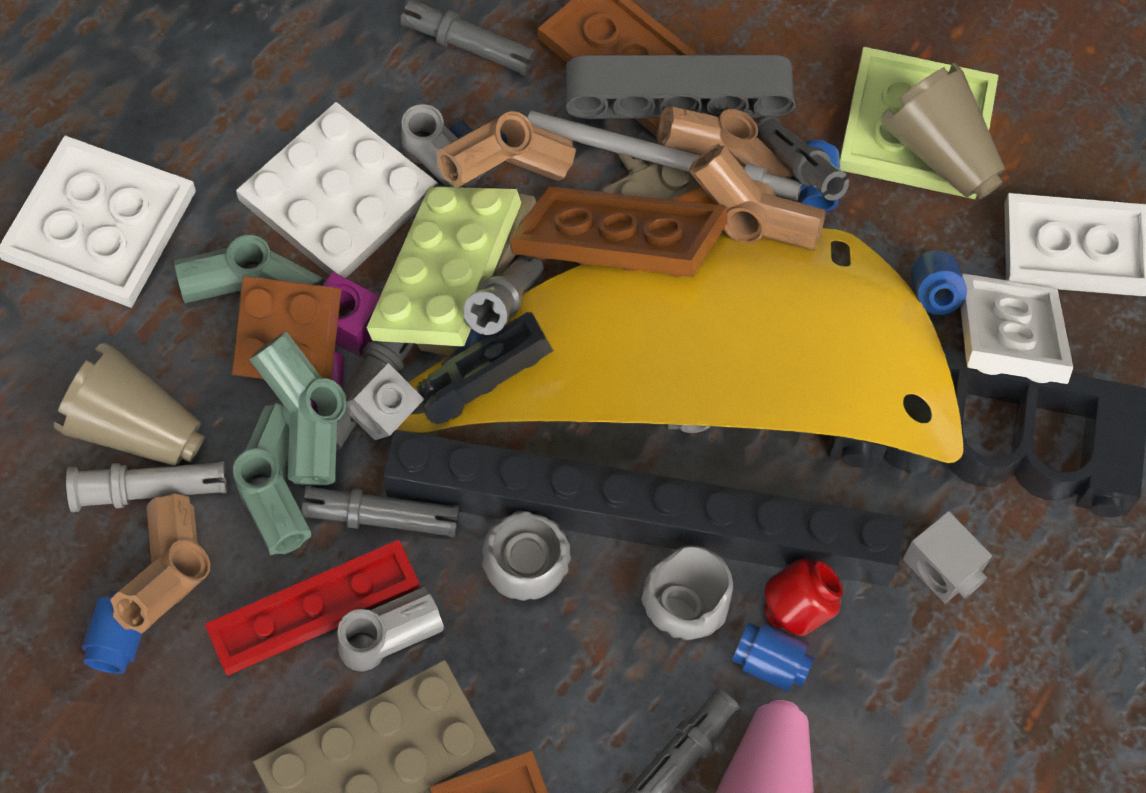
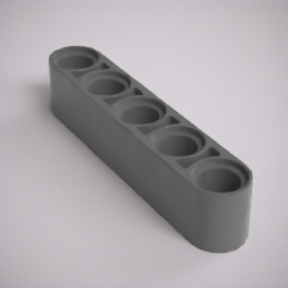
M586 55L571 59L565 66L566 109L568 113L578 118H660L666 106L717 117L724 110L738 109L752 118H764L766 116L782 117L792 112L795 108L792 62L788 58L778 55Z

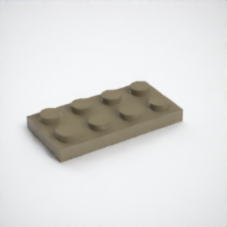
M444 660L253 761L268 793H430L429 787L465 774L496 757V751Z

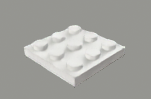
M335 102L240 186L236 192L241 203L328 275L334 272L347 278L418 212L429 186L438 187V182Z
M64 136L0 244V258L3 261L132 308L196 192L194 183L177 175Z

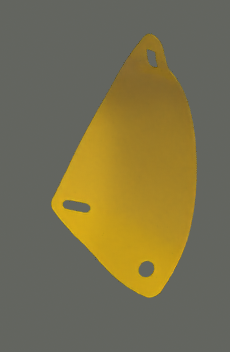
M822 228L815 251L764 237L753 243L736 241L728 236L725 231H722L694 277H674L665 273L642 270L627 271L619 267L595 264L580 265L561 273L522 295L521 307L506 323L507 325L526 312H532L553 348V352L541 358L532 367L525 368L500 383L491 392L477 397L468 404H464L461 415L454 419L450 418L448 422L436 425V423H431L430 420H427L425 413L410 414L396 429L412 433H425L468 424L515 421L677 424L770 429L847 437L898 448L946 463L956 462L963 454L961 420L951 373L938 335L922 303L919 302L918 297L903 278L880 255L859 238L841 230ZM832 241H841L849 246L850 266H839L832 261ZM446 356L439 363L408 383L417 391L416 386H419V382L441 368V363L449 356ZM906 395H917L928 404L932 413L931 420L928 423H919L907 414L903 405Z

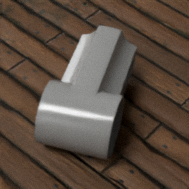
M418 104L408 108L403 114L401 121L403 153L412 162L423 164L445 187H454L440 173L436 165L438 162L436 151L458 138L444 126L443 116L433 106ZM425 131L429 132L431 135L428 137H419L414 134L416 132ZM483 174L460 187L473 188Z
M423 587L375 609H358L345 615L340 621L337 631L338 652L344 665L354 671L364 672L372 670L380 664L384 657L442 632L444 625L432 595ZM367 633L373 636L375 642L367 648L360 649L350 645L348 640L355 634Z

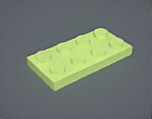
M429 186L366 327L372 341L448 346L465 345L471 328L465 321L463 313L464 304L469 296L478 291L482 283L492 277L521 205L517 189Z

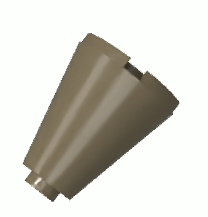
M956 62L952 63L949 72L943 67L902 95L899 99L904 107L895 115L888 108L879 119L890 134L966 198L975 193L979 199H982L1003 183L999 175L1005 170V166L965 74Z
M106 341L99 344L95 350L102 353V357L96 364L86 360L81 366L58 409V412L67 417L65 421L54 422V429L69 437L173 466H178L182 459L191 462L205 438L204 435L198 432L201 422L115 346Z

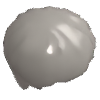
M517 510L512 515L502 518L491 526L484 537L481 549L483 556L482 568L490 583L502 595L523 601L527 599L536 600L551 593L568 573V564L571 561L570 544L565 533L560 530L559 524L553 520H548V518L541 514H532L528 511Z
M695 545L680 547L648 572L641 598L647 617L652 620L654 626L661 631L668 632L672 638H682L685 641L712 635L715 630L719 629L726 622L733 592L732 575L723 559L711 550Z

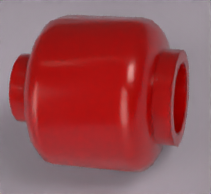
M807 558L799 559L767 581L764 590L766 600L764 605L765 614L771 624L777 629H785L793 635L805 636L838 615L841 607L840 597L843 596V586L837 574L825 562H815Z

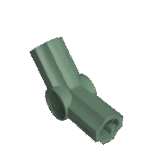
M255 235L240 236L233 240L226 249L174 260L184 304L237 291L242 292L243 276L311 285L320 284L323 286L324 284L322 277L272 252L267 242ZM251 262L260 263L252 269L242 268Z
M285 331L262 346L249 360L283 403V418L290 427L288 480L293 481V484L329 485L335 482L337 420L341 419L345 413L347 406L346 395L335 381L322 378L294 340ZM310 398L316 403L318 414L313 410Z
M278 403L264 406L246 451L237 457L232 470L240 501L247 507L270 555H285L300 548L311 537V531L284 480L288 471L290 427L283 418V405ZM266 475L270 477L263 484L252 485L248 483L254 476Z

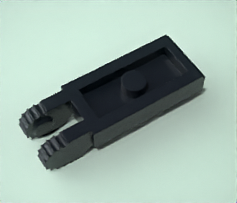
M526 312L505 325L496 334L485 337L444 362V366L419 382V386H416L417 392L424 398L422 402L425 408L423 410L427 420L437 425L438 423L448 422L450 418H456L461 415L464 404H468L477 397L491 392L500 383L523 369L532 367L541 358L554 351L532 312Z

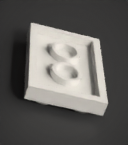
M1008 194L1004 203L1006 281L1061 290L1146 296V204Z
M962 274L967 286L965 301L960 306L967 367L990 375L1004 373L1027 377L1039 383L1053 381L1068 384L1073 370V363L1058 289Z

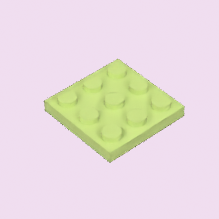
M863 47L840 155L841 170L965 197L890 134L879 120L888 108L895 115L904 107L899 98L908 90L943 67L949 72L951 65ZM960 67L965 74L989 130L998 75ZM974 193L967 198L975 199L977 195Z

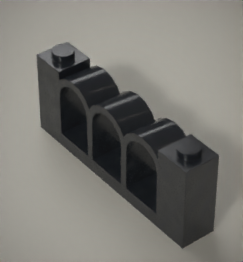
M943 348L957 398L962 436L967 394L1017 404L1011 455L1003 458L982 456L968 445L963 436V454L961 458L956 462L947 463L949 469L958 478L977 487H993L1006 482L1014 474L1024 489L1031 495L1044 500L1062 501L1077 494L1076 506L1091 509L1098 516L1113 518L1121 515L1126 516L1141 498L1146 442V388L1072 373L1068 384L1053 381L1039 383L1027 377L1004 373L990 375L974 368H968L965 352ZM1036 408L1085 417L1080 470L1058 472L1048 468L1039 460L1033 445ZM833 436L830 457L842 459L843 463L852 467L865 468L870 465L879 467L882 458H884L893 467L907 473H925L943 463L942 461L874 442Z

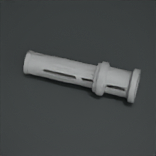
M219 461V463L128 470L127 466L121 463H112L110 469L79 471L77 466L68 467L66 472V490L69 509L71 512H79L82 506L113 504L115 509L124 508L125 505H129L130 500L164 497L173 493L180 495L227 493V478L224 477V473H226L225 462Z

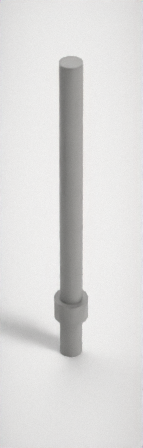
M532 110L528 115V120L532 125L569 140L689 172L693 161L701 156ZM747 163L745 167L742 166L752 180L767 184L773 189L776 196L795 201L798 200L802 186L801 182L766 173L767 169L758 165Z

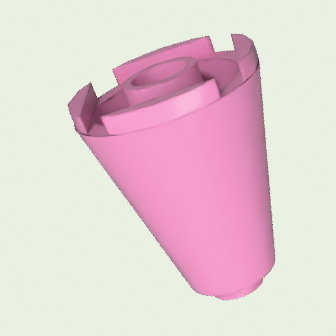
M773 700L769 704H764L757 708L716 793H814L809 721L797 705L786 700Z

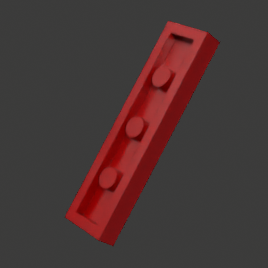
M396 540L205 624V627L225 674L229 676L337 628L342 618L351 611L358 609L372 610L421 588L400 541Z

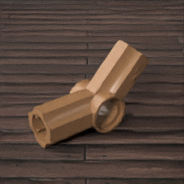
M666 106L660 116L657 130V141L660 145L703 154L707 149L719 143L720 146L725 145L743 167L750 163L765 167L767 169L766 173L791 179L794 175L793 170L757 138L758 127L751 116L741 110L727 109L717 117Z
M510 111L483 123L475 130L436 151L438 158L436 165L443 178L452 183L455 188L464 185L504 161L559 181L565 178L567 171L573 165L576 149L573 148L572 140L536 127L520 112ZM500 130L506 135L507 145L501 138Z
M718 143L707 149L698 159L693 161L689 168L691 175L716 205L726 206L728 223L724 230L733 240L753 243L764 237L815 251L824 225L825 209L777 197L773 189L767 184L752 180L725 145L720 146Z
M173 493L164 497H155L146 506L151 564L110 599L114 609L113 617L125 630L132 629L141 634L145 632L169 609L188 595L210 572L211 564L209 557L204 549L198 545L194 505L190 504L189 496Z

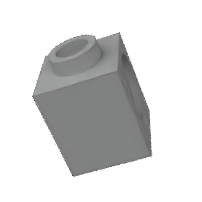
M387 363L374 369L346 398L347 406L345 411L374 440L390 436L419 406L424 398Z
M948 511L911 542L903 560L946 604L957 593L967 598L984 583L987 576L982 571L992 558V555Z

